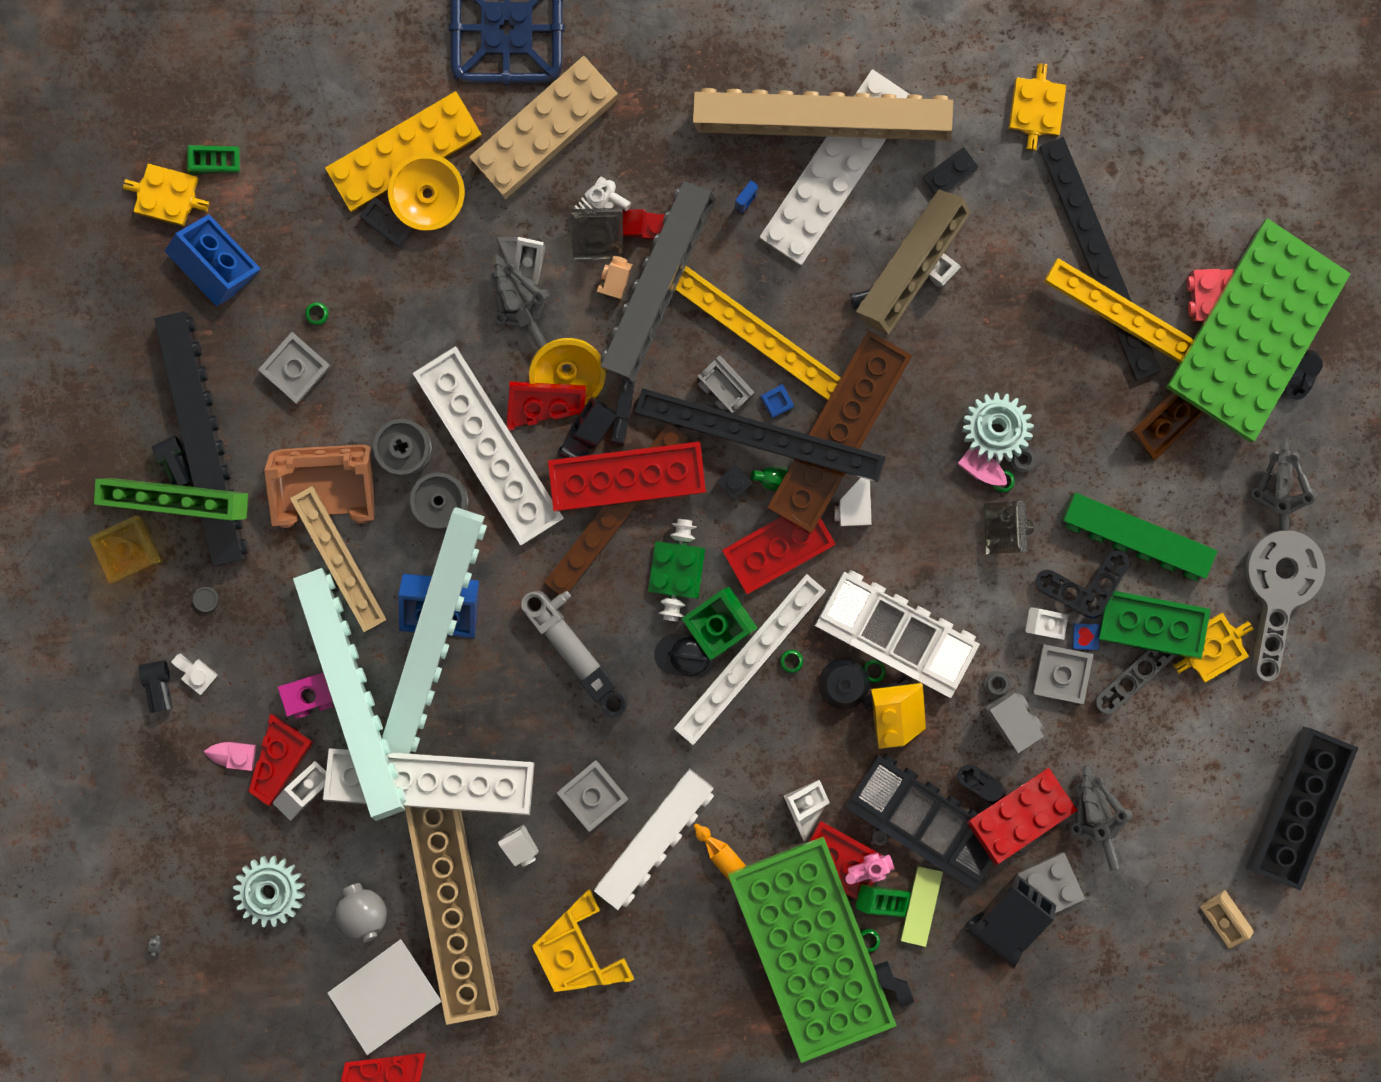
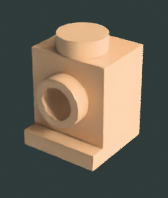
M613 256L610 265H605L601 279L605 281H601L597 292L622 299L633 264L627 263L625 258Z

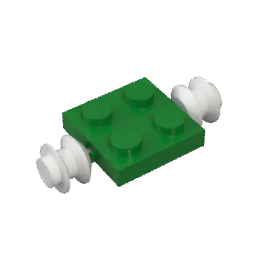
M677 519V523H672L676 527V532L670 534V536L679 542L672 544L655 541L648 592L668 594V597H671V599L665 598L660 601L665 605V609L659 612V614L664 615L663 620L677 622L679 617H684L679 613L680 608L686 605L681 600H676V598L679 599V596L698 599L705 555V548L686 546L687 543H684L695 540V537L691 535V530L697 528V526H692L691 520Z

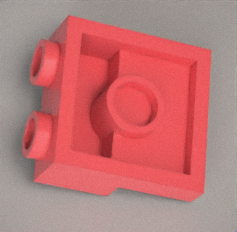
M1203 269L1190 272V276H1187V291H1191V301L1188 302V315L1192 317V323H1202L1205 321L1235 269Z

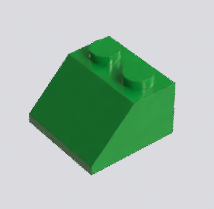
M730 587L719 591L681 618L710 661L758 629Z

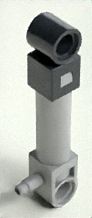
M532 591L526 594L521 602L525 615L538 631L547 637L581 680V685L595 702L602 699L601 709L603 713L612 718L622 715L628 707L626 694L619 690H613L617 683L606 669L598 664L563 620L564 617L558 610L571 597L570 593L565 591L552 601L541 591ZM532 597L540 599L542 606L539 611L530 608L529 601ZM609 698H618L621 701V708L619 710L611 709L608 705Z

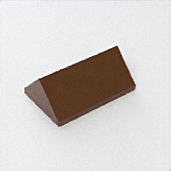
M1170 391L1127 434L1155 461L1205 413Z

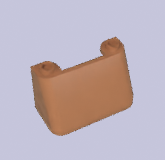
M368 445L280 449L269 454L264 472L272 526H280L282 528L294 526L300 516L290 498L311 486H314L328 514L349 513L350 519L360 524L374 520L371 447Z

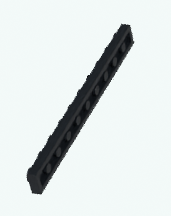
M1064 136L1041 145L1039 150L1093 279L1132 302ZM1112 323L1135 381L1161 371L1150 345Z
M643 388L635 410L637 415L878 483L886 460L885 456Z

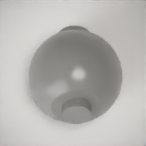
M361 883L344 888L342 890L344 898L339 901L335 914L339 929L344 935L354 940L369 942L378 937L377 933L383 929L387 919V909L384 901L375 892L363 889Z

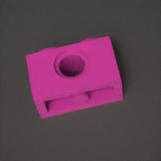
M324 672L278 687L286 715L294 714L295 719L309 715V709L318 707L319 711L334 707ZM306 689H312L315 692L316 697L312 703L304 699Z

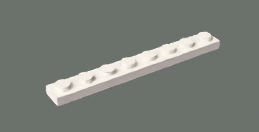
M806 574L674 729L694 745L826 590Z

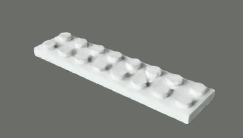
M873 69L856 92L868 93L871 97H881V94H895L896 98H907V95H910ZM826 137L759 239L802 266L886 139Z
M456 346L413 373L520 545L525 544L564 519L560 511L554 512L552 498Z
M329 749L323 795L324 801L366 804L349 750ZM403 753L387 754L390 764L394 763L399 777L395 779L397 787H402L407 802L403 803L404 807L530 815L534 775L533 762Z

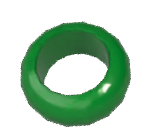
M314 302L306 308V319L312 325H322L328 319L329 312L323 303ZM314 307H321L324 311L322 319L314 321L310 317V311Z
M1002 469L1004 474L1010 479L1009 486L1007 488H1000L998 485L992 486L996 491L1006 493L1013 488L1015 479L1010 471Z
M787 650L781 655L780 665L788 673L798 672L803 666V657L796 650ZM789 654H795L799 658V664L794 669L785 666L784 660Z
M876 659L867 661L863 666L866 672L871 664H878L881 667V675L874 679L869 677V682L877 683L883 680L886 674L884 664Z
M865 929L861 931L862 938L866 934H872L876 938V943L872 947H866L869 953L874 952L880 945V936L873 929Z

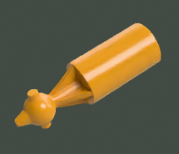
M697 823L693 825L696 831V838L699 841H705L710 860L730 881L728 873L743 868L746 865L728 844L710 837L711 832L709 828L700 826Z

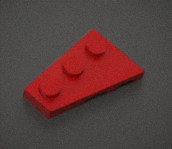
M509 381L506 427L510 431L514 430L517 426L525 424L531 426L538 424V421L550 418L556 420L580 414L585 407L586 385L530 384V382Z
M270 714L267 733L262 741V751L259 761L256 763L248 791L268 806L273 805L274 800L279 796L314 743L274 714Z
M426 1053L345 1062L341 1082H420Z

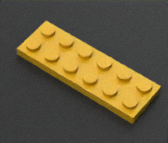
M455 91L325 167L352 213L371 202L374 197L378 198L388 192V184L392 173L405 159L424 153L446 158L482 137V134Z

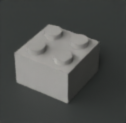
M1008 691L1005 695L985 706L984 709L1011 750L1020 753L1044 737L1041 732L1044 727L1036 716L1030 715L1027 711V708L1030 706L1023 695Z

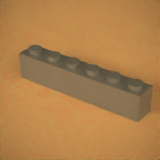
M939 189L929 201L923 214L917 219L914 227L902 241L901 246L888 262L885 270L875 281L866 298L860 303L856 313L865 325L888 335L890 334L970 215L971 210L962 197Z

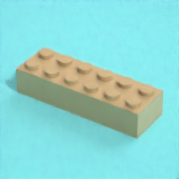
M583 56L469 158L506 200L618 101V93L588 59Z

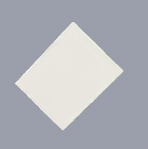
M401 939L328 992L329 997L367 1055L442 1002Z

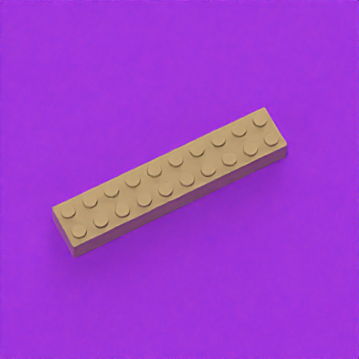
M703 88L701 92H695L693 123L698 133L952 141L953 100H948V96L944 95L933 96V99H922L921 95L915 94L907 95V98H896L895 94H881V97H871L868 93H856L855 97H849L841 92H831L829 96H819V93L814 91H806L804 95H793L792 91L786 90L778 91V94H768L766 90H753L752 93H742V90L727 89V93H720L713 88Z
M405 807L446 1025L497 1015L499 1006L462 812L460 810Z

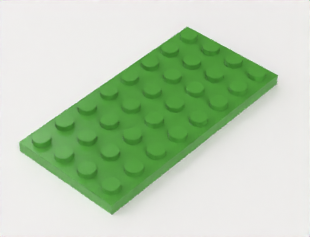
M1268 218L1265 219L1166 388L1248 442H1254L1351 273Z
M824 837L728 873L801 1063L896 1027Z

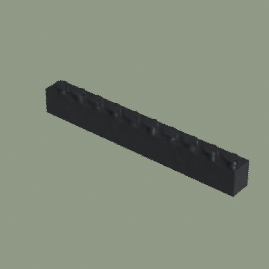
M185 311L154 318L193 485L197 488L235 492L234 489H230L229 480L232 479L230 467L228 464L225 465L223 455L226 454L223 440H219L217 430H220L217 415H213L211 406L214 405L213 395L210 390L207 391L205 383L208 380L207 370L205 366H201L199 356H202V348L199 341H195L193 333L197 331L193 316L190 317ZM201 517L214 567L247 560L246 554L249 553V546L247 540L242 539L240 529H243L242 519L224 520Z

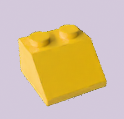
M922 683L871 689L874 727L879 749L904 746L926 729Z

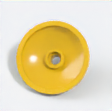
M427 153L411 156L396 167L389 180L388 199L393 212L404 224L414 229L423 231L440 229L452 222L463 206L465 188L462 177L456 167L441 156ZM426 189L432 190L430 198L423 196V192Z
M561 338L547 343L536 352L529 367L530 384L586 385V405L591 396L596 398L601 392L606 372L601 367V355L593 346L579 339ZM565 364H569L571 366L568 369L562 368V366Z

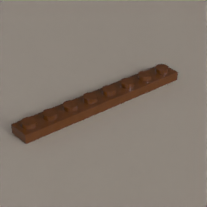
M668 423L649 448L684 444L689 437ZM640 501L603 506L544 583L558 594H562L565 591L570 592Z

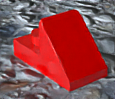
M645 209L621 210L617 235L654 240L655 236L662 231L665 215L648 213Z

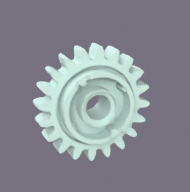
M995 393L993 400H991L986 394L983 398L984 403L976 399L974 403L976 408L969 406L967 410L969 415L964 417L963 422L969 425L963 426L962 432L969 434L965 437L964 441L973 442L970 446V451L979 449L978 458L983 456V454H987V462H990L992 457L995 456L997 463L1000 464L1003 456H1005L1007 461L1010 462L1012 460V453L1019 457L1022 453L1020 448L1026 450L1029 445L1026 441L1031 440L1033 437L1027 431H1031L1034 424L1026 423L1031 419L1032 415L1023 414L1026 405L1019 408L1016 406L1018 398L1009 402V394H1006L1003 400H1000L999 394ZM1000 424L1003 426L1004 431L1000 433L995 432L991 425Z
M262 856L260 864L255 859L251 861L252 869L248 866L242 868L246 876H236V879L242 884L233 886V889L240 891V894L233 897V899L242 901L237 910L246 909L243 918L253 915L252 924L261 919L262 927H265L270 920L272 926L276 927L278 925V918L282 923H286L288 921L286 914L291 917L296 915L293 907L300 908L302 904L297 899L305 897V894L299 892L298 889L305 886V883L296 882L301 873L292 874L295 865L286 868L285 858L277 864L276 856L271 857L269 863L267 858ZM265 885H270L274 888L275 895L273 898L265 896L263 892Z

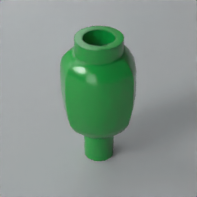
M768 466L762 471L752 470L750 478L754 481H760L762 486L768 490L777 491L789 469L781 466Z

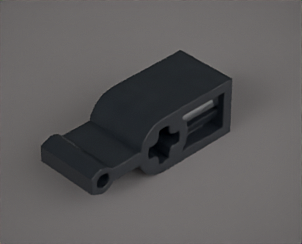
M591 396L571 426L569 436L563 445L560 446L557 454L563 458L586 456L590 449H593L599 443L617 415L614 410Z

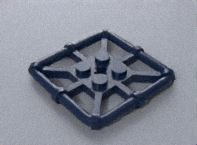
M451 0V23H449V31L451 32L452 77L457 82L460 80L465 83H503V86H510V83H550L560 77L559 74L562 69V33L565 32V25L562 24L563 0H552V24H533V8L541 0H529L528 2H511V0L485 2L484 0H474L481 7V24H462L461 0ZM505 22H509L511 26H514V30H510L508 35H505L504 31L500 30V26H503ZM461 32L481 33V48L461 67ZM532 33H552V68L532 49ZM485 55H503V73L468 72ZM510 55H529L545 73H510Z

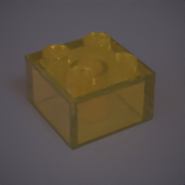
M133 516L88 537L110 584H118L163 563L141 516Z

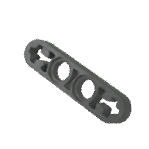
M1145 650L1097 694L1094 701L1097 710L1106 714L1115 712L1165 667L1175 655L1159 656L1156 661L1160 662V664L1157 666L1155 661L1148 657V655L1151 653L1155 657L1159 652ZM1142 661H1148L1151 665V671L1147 675H1141L1138 672V664ZM1129 678L1132 681L1133 686L1129 692L1124 693L1120 690L1119 682L1121 679ZM1113 687L1116 693L1122 696V699L1119 700L1118 697H1114L1110 702L1112 704L1111 708L1106 706L1102 708V697H1111L1114 693L1110 689Z

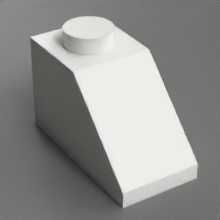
M859 478L838 501L839 506H834V520L839 521V526L872 525L870 480Z
M314 761L280 793L273 804L291 821L324 789L326 771Z
M524 825L501 837L498 841V844L514 866L521 863L522 867L536 860L534 855L539 851Z

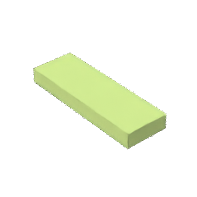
M917 865L901 941L926 947L942 879V871Z

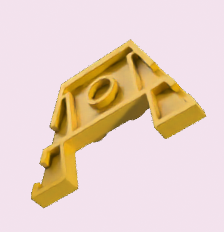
M591 889L587 890L532 945L554 992L634 980V976L625 958L600 969L577 922L600 911Z

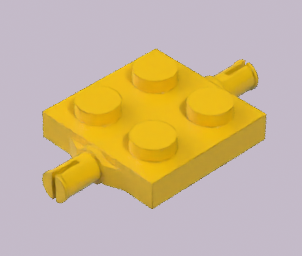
M1037 64L1036 78L1025 79L1017 77L1014 81L1008 129L1021 131L1028 135L1026 150L1037 151L1038 136L1049 135L1058 137L1060 135L1066 85L1046 80L1047 64Z
M148 164L144 178L140 183L128 179L124 181L123 190L137 193V201L134 208L135 214L184 227L187 216L192 208L205 212L208 211L210 202L195 197V189L198 183L196 176Z
M1219 613L1209 619L1202 659L1197 660L1186 657L1174 664V669L1180 674L1192 667L1197 671L1203 682L1209 681L1249 657L1242 646L1241 637L1253 631V627L1250 626L1249 621H1246L1241 626L1234 628L1229 624L1225 615Z

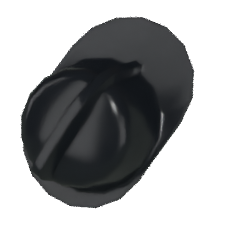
M670 634L662 638L655 649V660L658 666L663 671L674 675L701 677L713 668L716 657L711 661L709 660L694 636Z

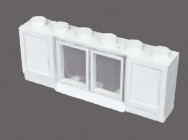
M852 570L849 573L842 572L814 626L951 698L980 645L974 641L976 636L965 630H962L961 634L952 629V623L942 618L939 621L930 618L931 612L920 606H917L916 610L907 605V599L897 594L894 597L885 594L886 588L875 582H872L871 586L862 581V575Z

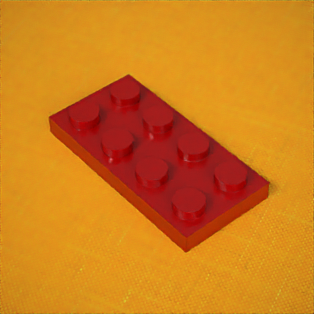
M780 517L722 551L746 594H749L836 544L821 518L813 532L809 533L787 519Z
M1047 768L967 821V824L993 863L997 865L1078 810L1050 768Z

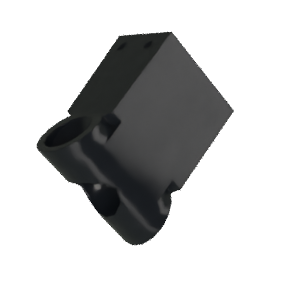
M1016 874L987 906L986 910L979 912L965 924L964 930L980 943L992 948L1001 960L1014 969L1023 951L1054 920L1057 905Z

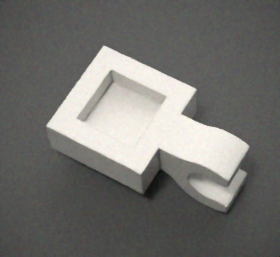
M180 653L171 661L177 668L185 672L181 680L200 695L206 691L218 676L200 659H197L193 664Z

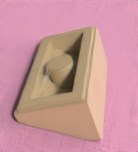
M1226 890L1200 906L1228 949L1251 938L1253 929Z

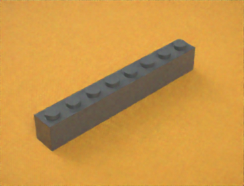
M685 181L681 188L678 187L673 197L674 204L671 211L668 210L666 212L662 231L654 238L653 251L650 257L647 256L642 266L643 273L640 280L637 279L633 285V295L630 302H627L623 307L622 320L619 326H615L611 335L612 342L609 349H605L601 356V367L607 373L634 383L715 203L716 198L711 191Z

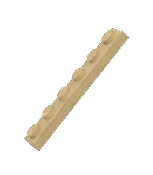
M314 486L291 497L290 500L363 632L386 621L387 618Z

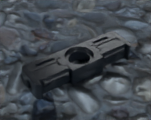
M622 379L611 444L625 445L635 381L632 383Z

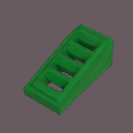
M187 146V174L240 172L238 146ZM221 153V166H216V154ZM226 153H231V166H227ZM195 154H200V165H195ZM206 154H210L211 165H206Z
M862 884L856 908L867 914L906 917L911 892ZM897 897H899L896 909H894Z

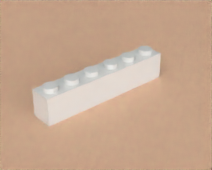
M689 768L598 883L594 892L617 910L622 905L626 908L635 897L632 892L637 885L642 888L651 875L648 874V871L653 865L658 867L667 856L663 852L669 845L674 847L681 839L682 835L679 832L685 825L690 827L696 820L698 815L695 812L700 805L706 807L714 796L711 793L713 787Z

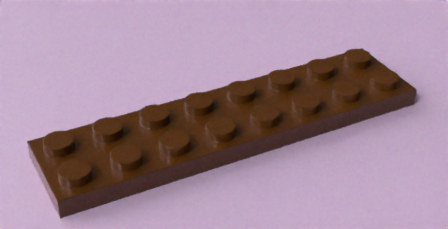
M868 330L809 435L860 449L913 355ZM794 459L767 509L812 533L846 473Z

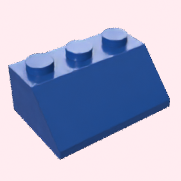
M209 214L175 233L164 251L216 307L233 297L261 270Z
M403 574L398 594L399 631L415 632L432 576ZM470 580L468 588L463 587L460 594L461 597H464L460 612L455 611L453 620L457 621L452 636L475 638L479 581Z

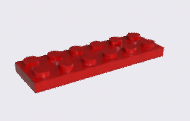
M700 442L548 460L554 512L706 493Z

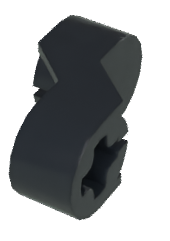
M1306 351L1285 387L1290 398L1300 400L1312 389L1316 377L1323 367V361L1317 351Z
M967 764L959 769L958 780L961 785L986 802L994 804L1006 796V789L1003 784L980 768Z
M888 961L874 965L881 987L895 991L900 1007L914 1003L907 981L893 976Z

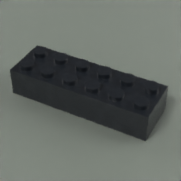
M1303 726L1246 868L1301 891L1358 747Z

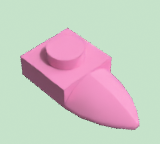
M979 449L968 450L957 464L977 480L980 479L985 483L998 486L1007 484L1006 476L1001 466L994 458L987 462V454H983V456L978 458Z
M223 742L204 750V753L213 762L226 768L253 771L256 745Z

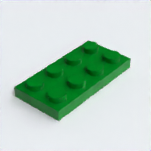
M1115 591L1104 611L1099 641L1201 660L1211 609Z

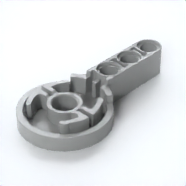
M1276 531L1265 535L1254 544L1246 561L1248 583L1255 593L1254 595L1263 604L1251 672L1254 677L1264 681H1272L1280 673L1291 611L1296 606L1304 604L1313 598L1321 588L1325 577V561L1321 550L1312 539L1296 531ZM1282 559L1289 560L1293 565V572L1286 579L1280 578L1276 573V565ZM1263 571H1266V572L1263 573V574H1264V579H1265L1266 585H1265V583H1264L1263 576H1262V572H1263ZM1273 612H1277L1280 617L1279 623L1275 626L1269 620ZM1269 637L1275 640V647L1271 651L1265 648V641ZM1268 662L1271 668L1268 675L1263 676L1260 672V667L1263 663Z

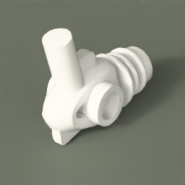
M600 177L595 185L586 191L587 201L582 197L581 200L584 203L578 202L580 207L575 205L572 213L579 221L583 222L585 219H588L586 214L592 216L590 211L596 214L594 208L599 211L604 207L607 210H611L616 205L627 211L631 202L614 193L616 188L614 181Z

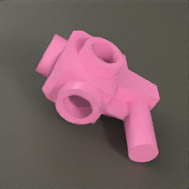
M874 853L864 857V862L848 868L849 873L846 876V882L853 884L866 879H871V882L885 879V874L894 870L890 855L879 856L878 853Z

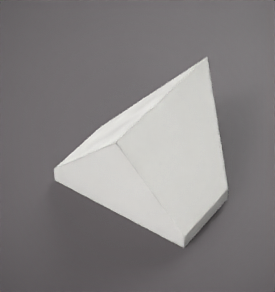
M497 237L507 263H515L520 274L537 285L546 249L544 242L521 237Z
M820 780L784 795L804 842L823 809L830 803Z

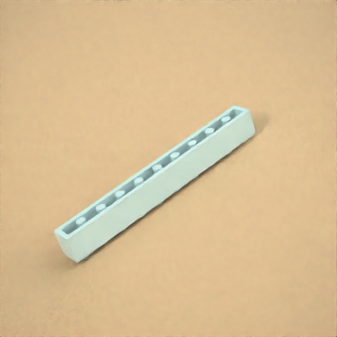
M457 507L454 508L383 733L382 740H387L391 753L410 754L411 751L416 753L420 741L416 734L418 728H424L427 715L423 714L426 705H431L435 691H431L432 683H438L442 671L438 664L440 658H446L449 644L445 643L447 635L452 636L457 621L453 620L455 611L460 612L464 597H461L460 594L463 587L468 588L472 573H468L470 563L475 565L479 549H476L475 546L478 539L483 540L487 525H483L485 516Z
M322 568L293 578L370 816L377 821L405 811L403 803L407 802L402 787L398 788L395 781L399 777L395 764H390L387 754L391 753L387 740H382L379 730H382L383 727L379 716H374L371 707L375 706L372 694L370 691L366 692L363 684L367 682L366 675L362 667L358 668L355 660L359 658L355 644L350 645L348 636L351 635V630L348 622L342 620L340 612L344 611L339 597L335 598L332 590L336 588L334 579L331 574L327 575Z

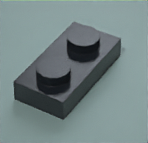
M963 147L924 175L922 179L935 195L939 189L947 192L977 170L979 166Z

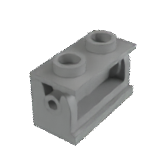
M720 355L697 376L700 380L697 385L706 395L711 392L716 397L717 401L715 404L721 411H729V413L733 414L755 393Z

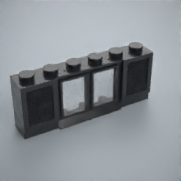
M876 754L844 806L975 891L993 864V861L967 824V821L978 815V813L972 809L969 812L961 809L962 803L950 795L947 799L938 794L940 788L929 781L924 785L917 780L919 775L906 767L903 771L895 765L898 761L889 755L884 754L881 757Z

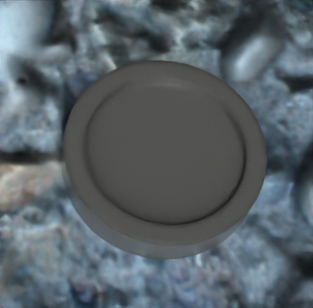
M201 587L193 595L194 606L202 612L214 610L219 603L218 593L211 587Z

